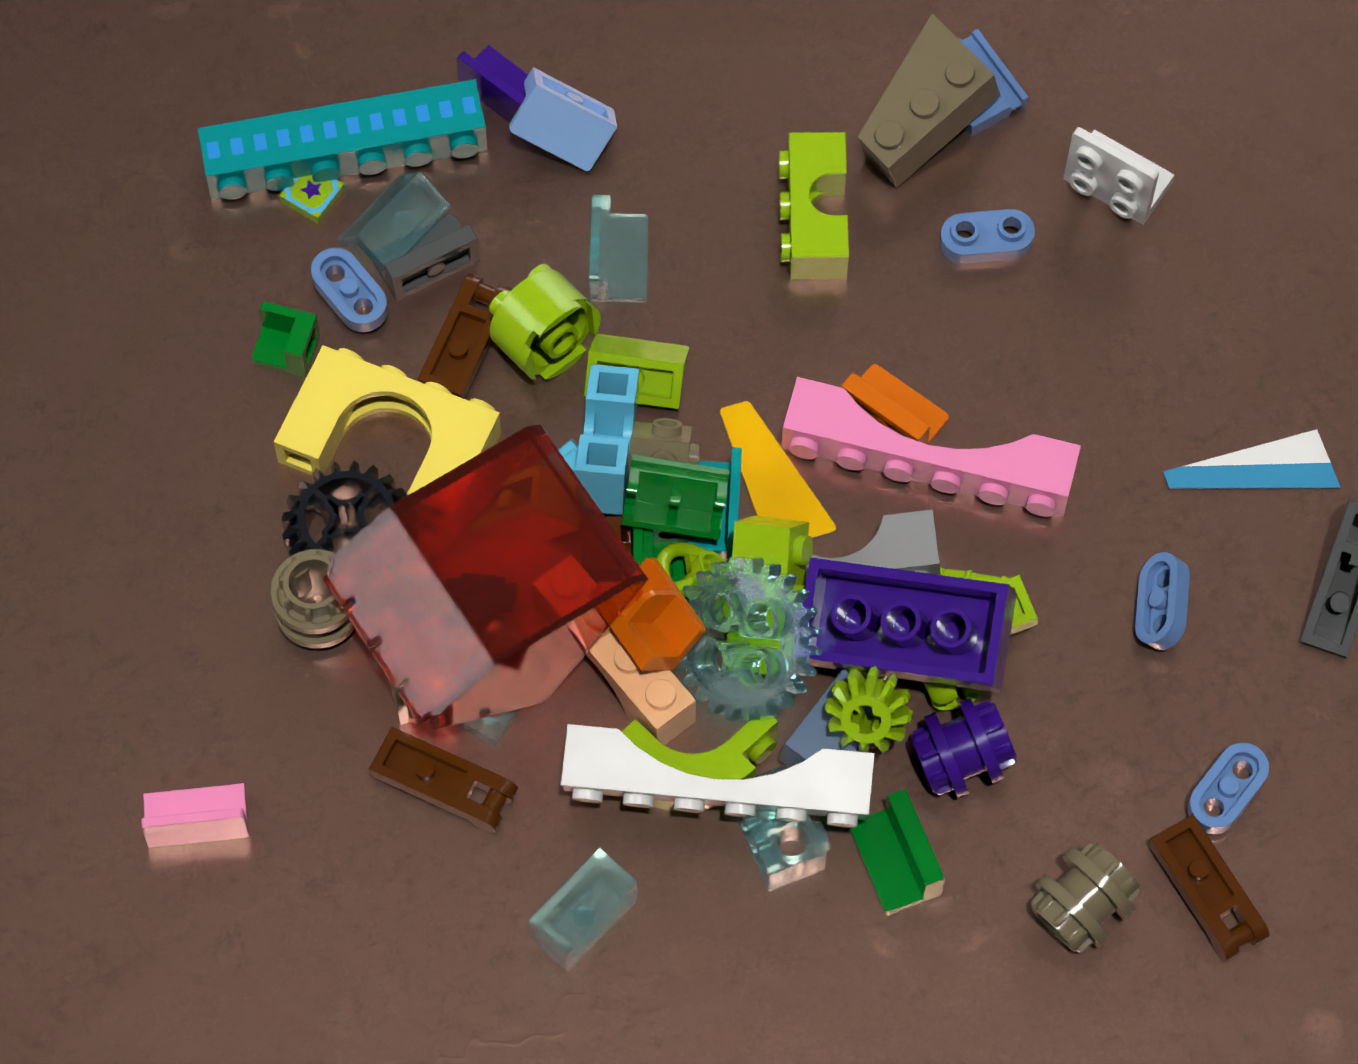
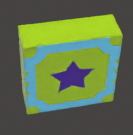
M312 175L293 178L294 184L291 187L284 188L279 195V199L282 204L319 224L345 191V184L337 179L316 182L313 180Z

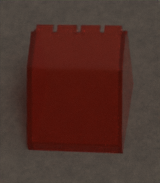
M540 424L521 429L389 506L329 559L333 567L323 577V581L341 608H345L355 598L357 603L348 610L346 616L368 648L374 647L383 641L372 653L373 657L393 687L397 688L405 678H408L410 683L399 692V696L416 722L421 724L429 720L433 730L545 703L649 580Z

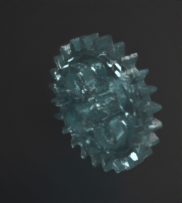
M745 557L729 558L728 563L727 561L713 562L712 572L698 571L696 578L699 586L685 585L682 588L690 600L688 603L706 626V632L675 669L687 670L688 674L681 683L684 687H698L694 694L696 703L708 702L710 700L708 713L710 714L725 712L726 720H737L743 716L744 721L760 720L761 715L762 717L778 715V707L785 708L794 705L791 693H806L808 690L800 677L816 675L817 673L816 669L807 661L809 656L822 655V650L810 645L811 638L822 634V629L809 627L808 622L818 613V609H804L802 603L807 599L810 592L808 590L792 591L797 576L795 574L780 576L781 565L778 563L764 565L763 558H748L746 561ZM725 600H727L730 607L728 619L723 614ZM769 608L774 615L772 628L768 626L766 620ZM708 629L723 633L739 632V635L748 638L780 641L782 649L780 650L768 645L750 646L749 642L743 640L711 637L708 635ZM718 650L721 651V654L723 656V664L721 669L718 667L716 662V655ZM762 658L767 665L765 678L760 673L759 665Z

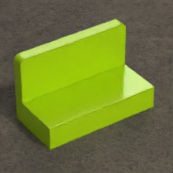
M596 334L588 351L584 396L587 393L591 364L639 369L638 404L679 409L689 346Z

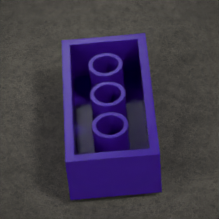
M810 557L794 657L804 665L837 670L845 669L846 671L856 668L860 673L865 674L869 673L871 667L876 666L879 676L888 677L896 674V677L900 679L1001 693L1017 594L1009 584Z

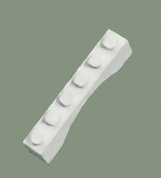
M567 724L561 786L564 791L572 792V800L581 802L602 803L603 795L622 796L623 805L652 808L654 800L674 801V810L702 813L704 812L705 805L725 806L724 814L729 816L752 818L755 817L757 809L776 811V819L781 821L806 822L807 814L827 816L828 825L857 827L858 819L868 820L874 753L823 748L805 761L775 774L750 779H712L687 774L659 762L634 745L619 729Z

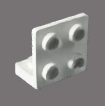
M1077 127L1072 134L1063 179L1069 182L1073 189L1080 194L1092 195L1108 204L1117 215L1126 219L1132 218L1144 225L1172 185L1174 174L1095 129L1090 133L1081 127Z

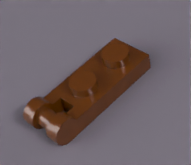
M469 273L456 296L417 381L424 384L426 382L438 383L447 388L451 394L465 399L492 342L490 324L494 315L489 311V306L499 293L505 290L511 291L513 288L501 284L497 288L483 283L484 279L482 277ZM478 301L487 304L488 307L485 311L473 305Z
M392 726L369 767L371 777L470 821L477 828L489 833L496 832L502 820L499 814L505 803H511L518 790V787L509 779ZM475 787L488 793L482 804L469 799Z
M1194 814L1150 839L1149 847L1209 936L1214 951L1222 961L1226 962L1238 955L1239 948L1251 942L1256 945L1269 937V930L1261 915ZM1234 912L1240 925L1228 930L1222 918Z

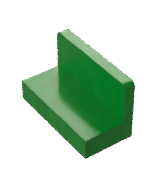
M906 789L887 795L884 810L870 814L868 820L858 819L857 827H849V832L885 914H892L942 895L945 877Z

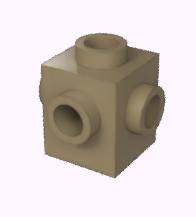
M669 418L656 419L653 423L635 421L631 435L628 477L632 454L699 465L700 444L691 443L693 427L682 426L680 421Z

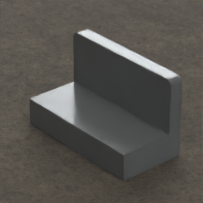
M449 214L372 251L371 259L395 301H398L480 261L478 238L469 224L461 227L455 215Z

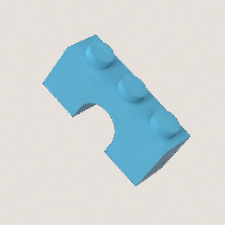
M591 364L585 402L583 435L580 434L575 465L574 511L623 515L628 481L631 435L638 410L639 369Z

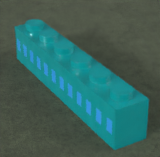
M476 79L198 128L211 199H237L246 193L268 189L271 191H282L284 188L291 187L294 184L293 178L312 175L314 181L324 182L358 173L366 175L377 174L386 168L403 165L422 166L432 160L442 158H468L477 152L488 150L486 126Z

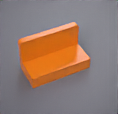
M872 364L861 378L852 372L841 385L855 402L875 420L900 435L929 445L948 423V413L877 364Z

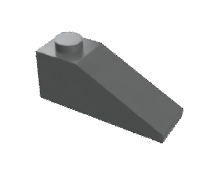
M1352 499L1348 500L1300 639L1301 642L1348 657L1358 629V501Z

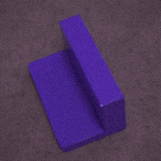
M490 45L475 59L463 51L456 58L458 82L476 79L480 101L510 123L526 97L524 82L528 74Z

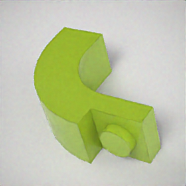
M763 708L723 745L703 753H683L668 748L659 742L636 719L621 732L639 749L659 762L687 774L712 779H750L756 777V767L751 762L754 761L756 764L763 762L777 746L775 740L777 739L778 720ZM654 800V807L678 811L674 810V801ZM705 805L704 810L711 809L717 806Z

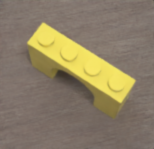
M323 345L274 440L278 463L312 476L315 468L325 474L342 438L356 422L377 413L389 412L405 415L417 421L431 438L429 450L407 493L408 502L413 508V514L455 531L502 434L500 412L495 411L490 404L483 400L473 398L468 401L455 396L438 383L426 382L424 384L408 378L404 372L390 365L379 367L366 362L361 356L349 349L339 348L334 350Z

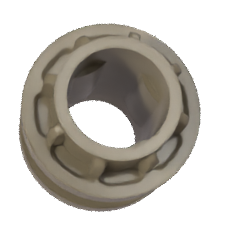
M310 549L290 556L276 570L270 589L275 617L283 634L294 643L307 648H327L345 640L356 628L361 614L353 612V601L351 600L352 579L356 575L345 559L327 550ZM314 595L329 596L324 601L318 603L303 602Z
M1089 843L1081 851L1072 847L1062 857L1070 870L1058 882L1048 875H1044L1036 883V887L1040 892L1031 901V909L1038 919L1063 944L1074 952H1083L1091 943L1100 948L1109 939L1108 934L1101 925L1113 913L1124 920H1128L1136 911L1132 902L1140 894L1138 881L1123 864L1101 845Z

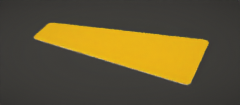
M744 401L721 408L720 414L732 447L742 448L741 472L757 516L809 522L808 536L811 538L834 532L836 525L751 403Z

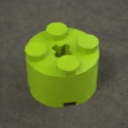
M547 264L535 267L528 277L511 291L505 290L499 293L489 306V311L494 315L490 324V337L492 341L523 372L536 380L535 375L539 374L545 380L554 378L573 366L587 350L582 345V342L589 332L596 336L601 322L599 310L561 273L551 269Z

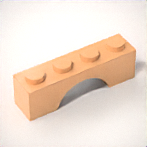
M570 556L532 584L534 608L564 643L574 644L596 665L616 693L626 716L631 721L636 719L659 742L666 745L696 722V699L670 670H640L590 600L589 596L597 585L574 558Z

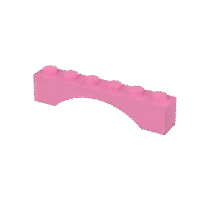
M797 377L783 425L781 448L787 449L795 456L804 459L819 457L836 461L841 467L849 470L859 471L865 468L881 472L889 479L898 482L914 480L930 484L934 489L943 493L953 494L959 491L975 495L982 501L992 505L1008 503L1025 507L1030 513L1038 516L1049 517L1058 515L1064 517L1081 445L1036 434L1029 435L1012 443L989 448L953 449L928 445L902 436L879 423L855 402L845 388Z

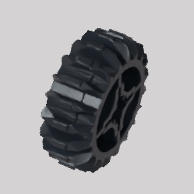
M355 460L349 466V471H341L339 464L334 461L333 465H331L332 474L326 476L322 471L315 468L313 472L315 483L311 484L300 480L297 485L300 495H289L287 506L290 511L284 512L282 515V524L286 528L282 536L284 545L291 547L289 556L310 549L327 550L345 559L354 570L356 577L373 574L375 580L381 583L384 579L382 568L385 567L397 572L399 567L397 556H408L410 547L409 542L406 540L414 537V525L410 523L414 518L413 508L410 504H405L407 502L405 490L403 488L394 489L395 480L390 474L379 479L378 468L374 464L365 473H360L359 463ZM381 509L388 518V522L383 534L378 539L370 525L374 521V514ZM319 513L323 516L326 527L322 530L323 537L316 543L310 537L309 529L314 517ZM351 522H352V523H356V524H357V527L354 526L353 528H348V525H349V527H350ZM344 523H348V525L346 524L345 529H342L339 526V524L343 525ZM349 551H355V552H356V553H351V554H343V553L349 552Z

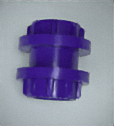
M967 698L959 702L963 716L941 725L936 712L924 716L927 723L926 726L913 731L911 740L933 793L942 795L954 790L957 798L969 794L964 780L987 771L992 783H996L1004 779L1001 770L1016 763L1017 755L995 703L991 701H985L974 706L971 698Z

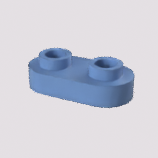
M1015 209L955 214L948 218L942 226L940 248L948 259L961 264L1018 259L1025 256L1032 248L1035 227L1027 214ZM1007 226L1015 227L1019 232L1011 234L1006 232L1004 228ZM961 230L969 231L972 234V236L968 238L960 237L957 234V232Z
M329 248L320 252L311 264V275L315 289L350 329L358 332H369L380 327L388 314L386 295L381 287L349 251L342 248ZM333 274L344 276L340 281L336 282L328 279ZM361 307H369L372 309V311L366 315H360L356 313V311Z
M1168 552L1157 553L1145 563L1140 572L1135 621L1136 635L1142 642L1157 650H1166L1173 647L1184 634L1187 623L1190 570L1184 561Z
M1249 743L1233 744L1224 750L1196 786L1188 803V816L1194 814L1205 833L1221 834L1228 831L1261 790L1269 773V762L1264 752ZM1238 767L1244 768L1248 771L1250 777L1239 779L1234 775L1233 769ZM1210 804L1215 805L1220 809L1221 815L1216 817L1210 816L1205 812L1204 807Z

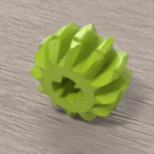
M876 666L870 668L867 678H864L854 668L848 674V682L837 680L832 688L834 697L827 699L825 711L833 715L828 723L829 732L844 731L840 741L842 747L857 741L860 743V752L868 753L871 743H874L884 753L890 747V739L900 742L905 737L906 729L904 724L911 722L913 710L905 706L909 702V690H894L898 680L896 674L888 676L883 681L878 679L879 671ZM865 706L872 707L873 715L866 714Z

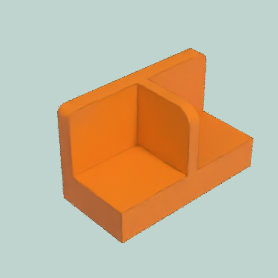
M646 558L626 583H599L589 596L641 671L674 670L706 632L704 623L656 558Z

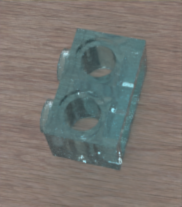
M785 764L755 777L775 774L788 767ZM756 809L755 817H736L768 891L825 869L826 851L831 849L830 841L820 821L813 823L809 814H807L806 822L777 820L776 811ZM786 841H797L804 846L805 851L797 856H789L784 854L779 849V846Z

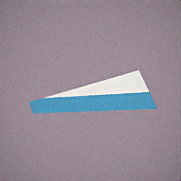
M1317 429L1163 471L1169 489L1341 488Z

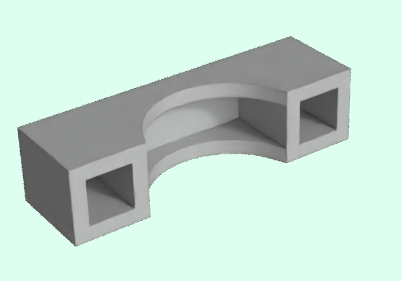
M933 509L883 515L876 535L861 550L837 558L821 557L812 554V558L941 575ZM809 564L806 566L805 585H806V580H807V574H808ZM740 572L746 606L755 605L758 608L765 609L767 593L762 582L752 574Z

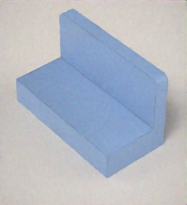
M533 67L524 82L526 97L509 124L510 132L585 171H590L617 128L614 109Z

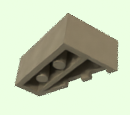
M932 13L858 135L866 158L897 188L1001 96L995 75Z

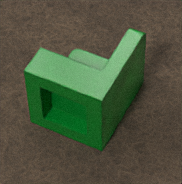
M262 302L259 309L262 328L252 353L253 363L306 377L320 339L317 315L269 302Z

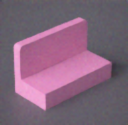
M244 783L143 794L145 818L141 819V826L148 848L249 837L247 796Z

